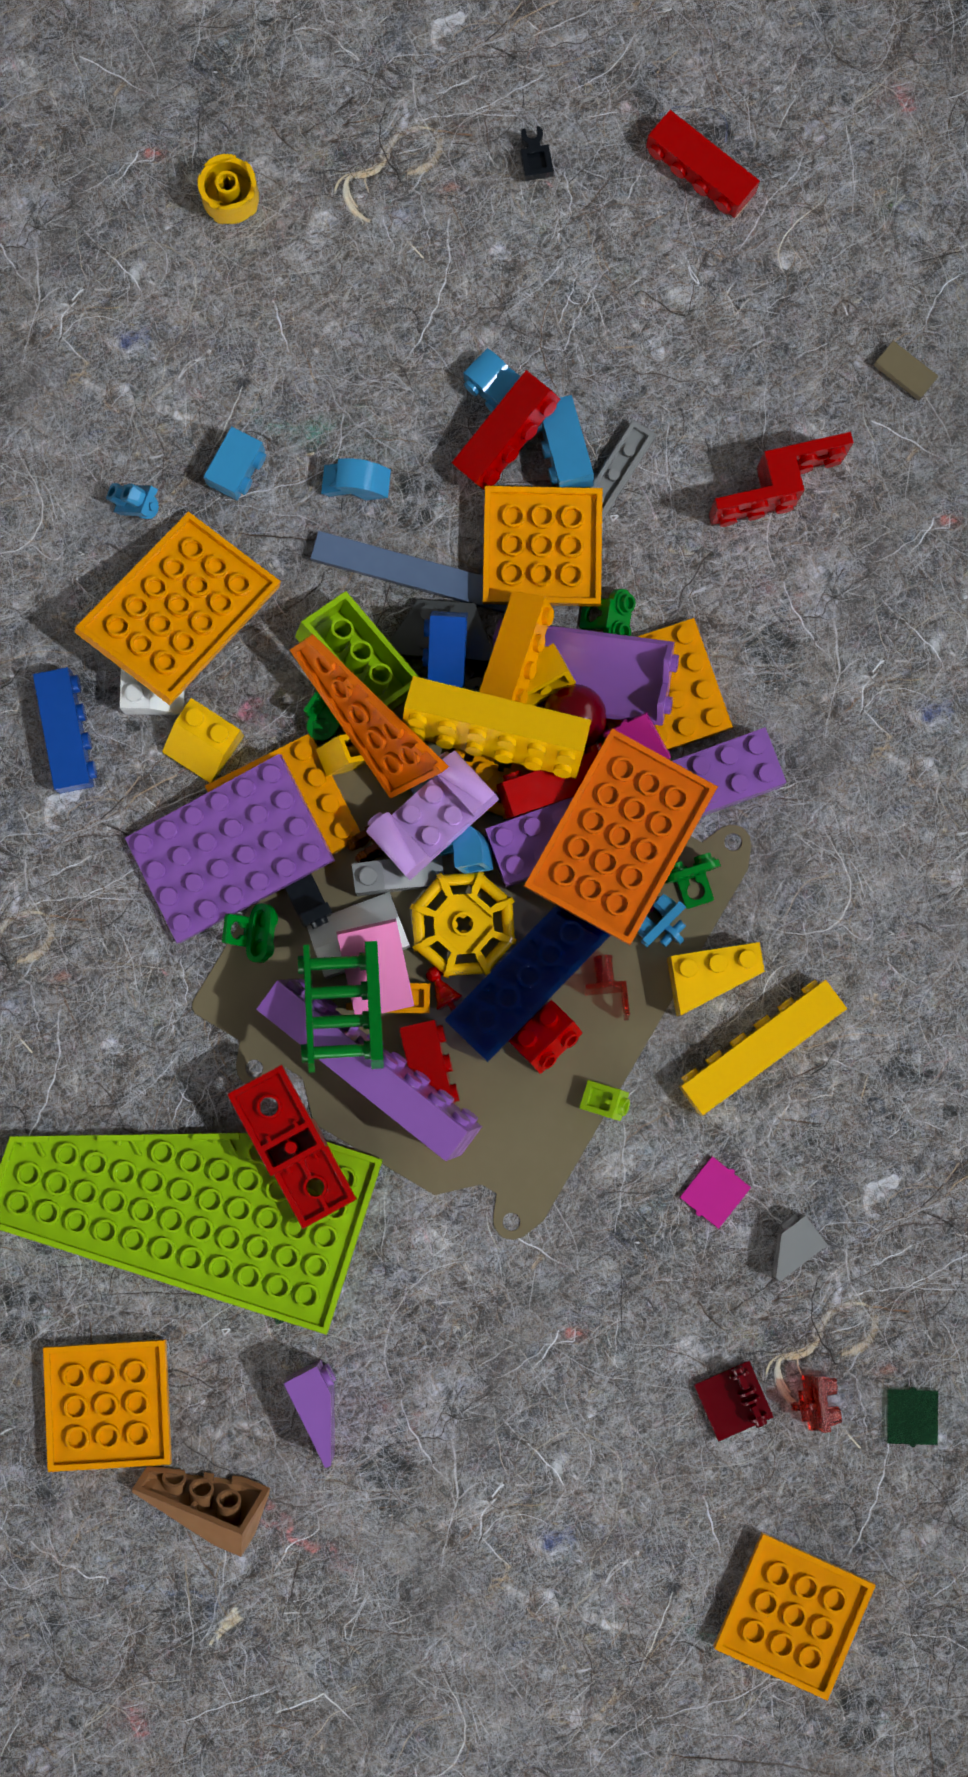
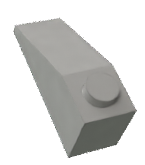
M442 855L435 857L411 880L402 873L391 859L352 864L355 894L357 897L428 888L437 878V874H444Z

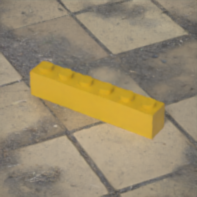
M814 979L801 989L804 993L795 1001L790 997L777 1006L780 1012L772 1018L768 1014L753 1024L756 1029L746 1036L742 1032L729 1042L732 1046L723 1054L720 1050L716 1051L705 1059L708 1065L700 1071L695 1067L681 1077L684 1082L678 1087L700 1116L706 1114L847 1010V1007L827 980L818 983Z

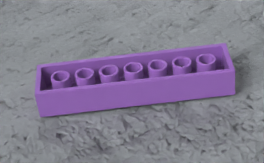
M302 978L299 980H277L256 1010L300 1045L307 1044L305 981ZM330 999L312 1000L313 1017L342 1015L336 1010L337 1005ZM359 1027L314 1029V1047L364 1044V1041L370 1040V1033L367 1035ZM383 1048V1069H371V1059H365L364 1056L319 1059L445 1161L461 1156L483 1127L476 1122L478 1117L466 1108L461 1110L452 1103L454 1098L442 1089L437 1091L429 1084L431 1080L425 1074L418 1070L413 1072L406 1066L407 1061L396 1052L389 1053Z

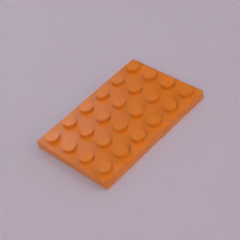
M612 728L524 887L630 946L718 786Z

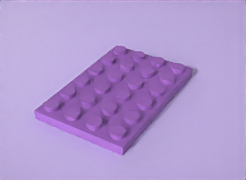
M281 754L268 759L125 837L176 943H182L224 920L225 914H236L335 861Z

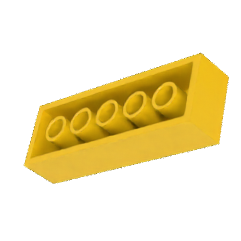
M416 676L412 677L403 713V722L422 741L435 743L444 749L455 748L463 750L472 756L483 755L495 758L500 763L523 765L532 771L543 770L551 772L561 778L577 777L591 724L589 719Z

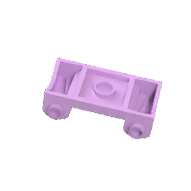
M456 751L442 753L439 757L449 767L429 780L392 815L389 812L384 814L379 812L368 821L367 834L409 880L415 877L499 800L491 788Z

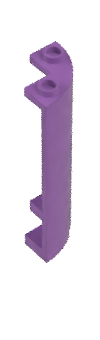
M499 619L493 636V648L503 619ZM548 626L545 634V646L554 643L576 684L591 688L601 697L606 709V718L622 721L624 719L631 720L647 712L654 725H663L665 714H671L673 697L668 696L672 672H677L679 655L674 654L675 642ZM544 701L536 706L542 708Z

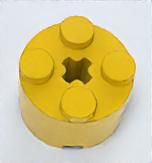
M220 154L209 159L204 164L205 167L199 173L197 180L200 197L204 209L209 216L218 224H236L254 215L259 202V190L251 165L232 154Z

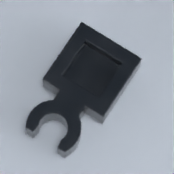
M537 126V137L533 139L527 136L526 129L521 131V142L526 147L520 149L525 181L554 176L549 144L541 145L543 130L540 126Z

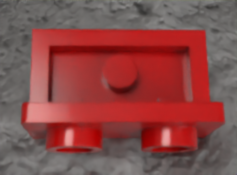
M551 1000L509 1042L541 1074L546 1069L552 1067L557 1058L567 1048L574 1046L583 1032Z

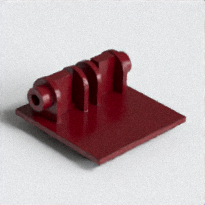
M749 1360L694 1384L718 1442L753 1426H756V1428L762 1427L767 1424L766 1420L774 1417Z

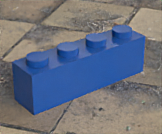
M432 611L430 619L424 620V637H429V649H423V666L428 667V678L424 679L465 689L468 613Z
M68 667L33 674L54 790L62 794L95 787L93 779L97 778V769L95 762L89 760L88 750L92 749L89 732H84L82 721H86L87 717L83 703L79 704L77 693L81 692L78 675H73V672Z

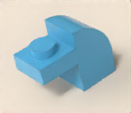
M338 459L337 464L324 465L321 494L328 497L352 494L366 501L388 498L391 469L362 459Z
M469 826L438 855L454 854V867L464 874L493 870L491 845L488 839L472 826Z

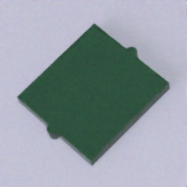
M910 1387L909 1389H887L888 1444H909L911 1447L916 1445H938L937 1390H916L915 1387Z

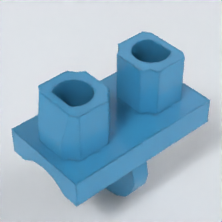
M112 483L106 496V500L116 504L114 512L119 515L152 519L156 516L159 509L158 501L154 497L158 489L149 485L127 484L121 486L118 483Z
M663 894L652 905L663 918L656 925L646 916L637 932L643 938L640 942L646 948L663 931L666 935L659 942L664 947H667L672 940L679 945L684 941L679 933L686 925L681 920L673 927L669 924L686 906L681 901L676 903L673 899Z

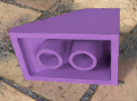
M320 1359L289 1375L283 1384L324 1467L327 1468L331 1466L335 1456L334 1381L336 1377L329 1363L324 1365Z

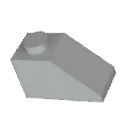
M795 1213L781 1223L783 1228L777 1232L772 1276L779 1282L828 1245L806 1215L800 1214L797 1217Z

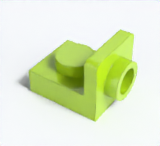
M588 1080L579 1109L621 1121L622 1116H625L629 1110V1092Z

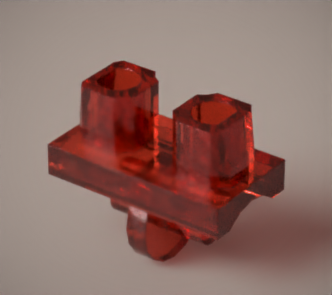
M814 1374L802 1375L803 1390H798L799 1401L791 1403V1410L801 1411L802 1422L808 1421V1429L810 1431L832 1432V1426L842 1423L839 1406H828L827 1396L835 1395L838 1392L837 1379Z

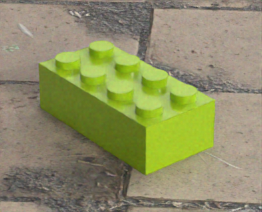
M347 591L301 621L295 635L299 642L313 634L390 710L395 709L406 701L412 677L419 676Z

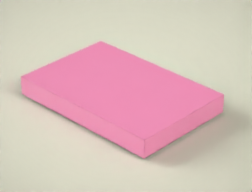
M396 918L336 932L341 956H359V952H365V942L377 941L381 1014L415 1006ZM360 968L344 969L348 985H361L362 981H367L366 971H360ZM362 997L351 998L354 1015L362 1014V1011H368V1000H362Z

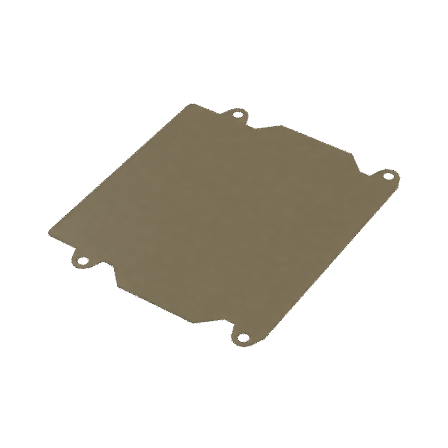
M473 677L466 680L465 689L471 690L474 686L481 685L484 677ZM406 701L392 710L402 721ZM423 741L438 756L446 751L451 753L455 750V748L444 749L435 743ZM466 753L464 760L472 762L474 756ZM497 760L494 762L498 765V771L503 772L505 768H511L510 763H500ZM368 765L346 773L332 775L360 831L365 830L364 827L368 826V821L379 812L382 814L386 812L391 813L399 809L414 795L411 789L390 799ZM496 794L497 797L499 798V800H498L497 802L501 803V799H500L499 794ZM538 809L509 819H503V816L486 811L471 826L486 837V828ZM737 825L722 827L703 842L690 836L677 862L682 861L684 866L690 868L695 863L694 857L710 852L712 857L719 859L721 867L706 872L714 900L694 908H685L669 924L673 927L681 920L686 925L679 933L684 941L679 945L672 940L667 947H664L659 942L666 935L664 931L647 948L640 942L643 938L638 933L629 946L525 888L526 881L505 888L492 854L493 870L484 871V875L507 896L513 897L515 901L513 903V916L517 942L516 945L513 944L490 970L491 973L486 976L484 974L449 976V978L443 977L442 973L441 980L463 995L462 998L454 1002L456 1009L453 1011L450 1010L449 1006L441 1010L436 1009L435 982L429 981L426 977L427 970L430 967H434V965L418 951L414 952L412 948L414 945L412 910L409 908L411 903L414 904L427 888L390 893L411 947L403 950L409 982L430 983V1014L382 1013L383 1048L389 1053H398L406 1060L400 1027L436 1020L437 1025L443 1024L447 1041L442 1043L444 1055L450 1054L453 1072H448L451 1084L456 1083L460 1101L455 1102V1105L461 1110L463 1108L470 1110L478 1117L476 1122L483 1126L463 1154L448 1161L443 1160L425 1146V1144L319 1059H315V1072L309 1073L308 1063H302L301 1045L256 1010L277 980L304 979V974H298V956L303 955V945H309L311 958H317L308 929L303 927L285 888L251 905L244 915L245 917H250L252 909L259 903L269 904L275 909L278 915V923L274 932L273 944L275 950L272 957L264 963H255L248 959L246 947L227 944L192 1002V1009L199 1017L240 1040L236 1069L237 1075L245 1084L258 1078L250 1077L246 1073V1065L249 1061L258 1060L262 1063L263 1072L260 1076L283 1065L284 1068L303 1078L312 1118L315 1119L319 1127L359 1151L383 1159V1165L433 1195L476 1185L485 1186L497 1194L493 1214L494 1228L502 1238L516 1240L524 1237L544 1221L604 1116L579 1109L587 1081H594L617 1089L622 1087L673 999L667 957L701 951L748 870L751 852L750 836L743 827ZM731 833L739 835L742 840L741 847L735 851L726 848L724 843L725 837ZM371 840L363 847L350 851L348 847L333 854L334 862L311 873L325 903L328 902L332 913L382 895L375 894L357 897L355 894L352 864L357 863L355 857L359 852L373 845ZM384 853L382 855L378 854V856L372 861L386 860L390 858ZM454 854L442 856L444 874L462 873L454 867ZM695 878L689 879L690 885L687 889L689 897L695 900L702 898L704 895L703 886L700 883H696ZM677 882L664 884L655 900L656 902L665 894L676 903L681 901L684 904ZM472 885L450 887L453 895L470 894ZM480 888L477 896L489 907L497 903ZM442 890L427 906L428 908L435 911L447 898ZM655 909L647 914V917L656 925L663 918ZM500 910L493 913L494 931L503 933ZM424 915L425 938L434 935L433 917ZM467 916L464 919L458 917L456 919L458 923L456 929L459 932L463 929L469 931L471 927L468 923L471 919ZM238 925L232 935L233 938L236 939L239 935H243L244 928H240V925ZM492 937L482 948L481 952L485 958L499 943V940ZM438 941L430 945L433 950L447 961L450 952ZM474 953L458 954L455 964L477 962ZM311 970L313 987L348 985L345 973L326 979L322 970ZM351 998L330 999L337 1005L336 1010L340 1014L354 1015V1011L346 1010V1004L352 1002ZM552 1000L576 1023L583 1033L574 1046L567 1048L557 1058L552 1067L539 1074L511 1045L509 1040ZM359 1027L367 1035L370 1033L369 1029L363 1030V1027ZM508 1213H515L520 1218V1226L514 1231H509L503 1226V1218Z

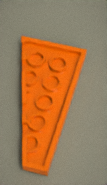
M313 634L289 649L390 799L442 773L449 767Z

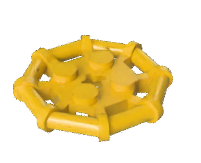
M484 872L437 874V878L414 904L411 903L409 908L412 910L414 939L412 948L414 952L418 951L442 972L443 977L446 978L457 975L484 974L486 976L490 974V970L517 942L514 931L513 903L515 901L513 897L507 896L484 875ZM472 885L470 894L453 895L450 886ZM480 888L497 903L489 907L477 896ZM442 890L447 898L435 911L428 908L427 906ZM500 910L503 933L494 931L493 913ZM424 915L433 917L434 935L425 938ZM466 916L469 917L471 920L468 924L471 929L469 931L463 929L459 932L456 929L458 926L456 919L458 917L462 919ZM492 937L499 940V943L485 958L481 952L482 948ZM438 941L450 952L447 961L433 950L430 945ZM458 954H475L477 962L455 964Z

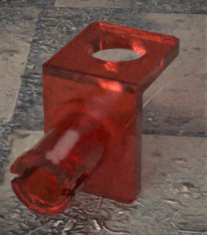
M602 955L595 956L593 960L597 982L585 986V995L621 992L624 1021L629 1020L630 1010L626 981L617 982L614 980L613 956L605 955V967H603Z

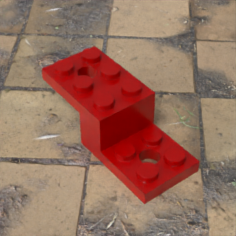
M851 432L764 451L756 468L761 488L715 498L708 514L711 525L719 524L720 527H727L737 523L738 519L748 517L749 521L763 518L765 513L776 511L777 514H784L792 511L805 490L801 474L812 471L813 467L824 465L825 468H831L840 465L854 443Z
M283 1065L227 1094L270 1176H275L302 1229L357 1200L315 1119H311ZM269 1097L275 1099L278 1103V1110L272 1116H267L261 1111L262 1101ZM313 1178L320 1179L324 1184V1191L319 1196H313L307 1190V1184Z

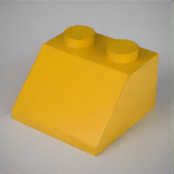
M190 698L174 722L162 752L208 783L215 781L243 739L244 734L239 728Z

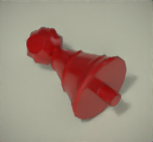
M435 966L430 967L427 970L426 977L429 981L435 982L436 1009L441 1010L449 1006L451 1011L455 1010L454 1002L462 998L463 995L441 980L442 972Z

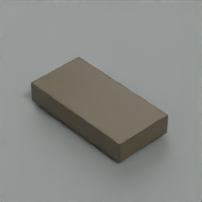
M895 341L891 342L873 365L918 401L938 378L936 373Z

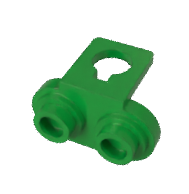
M626 589L613 590L609 598L601 599V606L597 607L598 610L602 611V616H598L593 622L589 621L588 615L595 606H582L579 627L581 629L604 628L603 633L631 636L630 621L632 611L636 605L634 596Z
M316 690L303 711L305 716L309 718L307 721L309 735L316 741L325 742L335 735L341 725Z
M710 852L694 857L695 863L690 868L684 866L682 861L677 862L665 882V885L674 882L678 883L686 909L714 900L706 872L721 867L719 859L711 856ZM695 878L696 883H700L704 888L703 897L697 900L690 898L687 892L690 885L689 879Z
M259 903L252 909L250 917L225 914L222 943L246 947V954L250 961L255 963L266 962L272 957L275 950L273 940L275 927L278 923V915L275 909L269 904ZM234 922H238L240 928H244V934L239 935L236 939L231 935V926Z

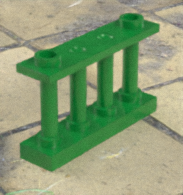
M377 941L365 942V952H359V956L311 958L309 945H303V955L298 956V974H304L307 1032V1044H301L302 1063H308L309 1073L315 1072V1059L364 1056L365 1059H371V1069H383ZM360 968V971H366L367 981H362L361 985L312 987L311 970ZM362 997V1000H368V1011H362V1014L313 1017L312 1000ZM363 1027V1030L369 1029L370 1040L364 1041V1044L314 1047V1029Z

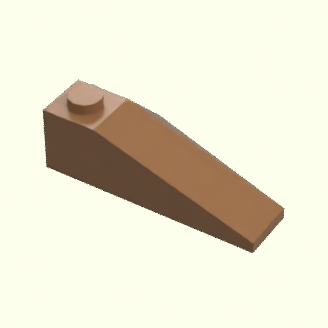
M147 1466L132 1488V1493L214 1546L242 1557L256 1533L270 1493V1487L242 1476L233 1475L232 1479L214 1477V1473L204 1472V1476L186 1474L184 1470Z

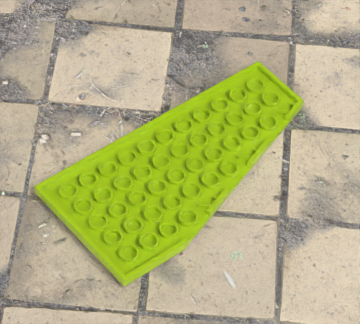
M248 1133L10 1136L0 1164V1230L327 1335L383 1159L327 1142L357 1200L302 1229L275 1176H270ZM313 1178L308 1182L307 1190L311 1195L319 1196L324 1191V1184L320 1179Z

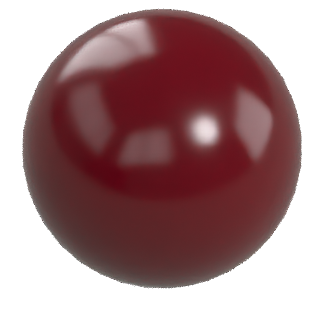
M572 684L561 687L550 694L542 705V708L591 720L585 748L593 745L605 730L607 722L605 705L601 697L587 686Z

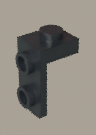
M312 874L285 887L304 928L311 925L312 929H316L329 922L327 917L331 916L332 910L328 902L325 903Z

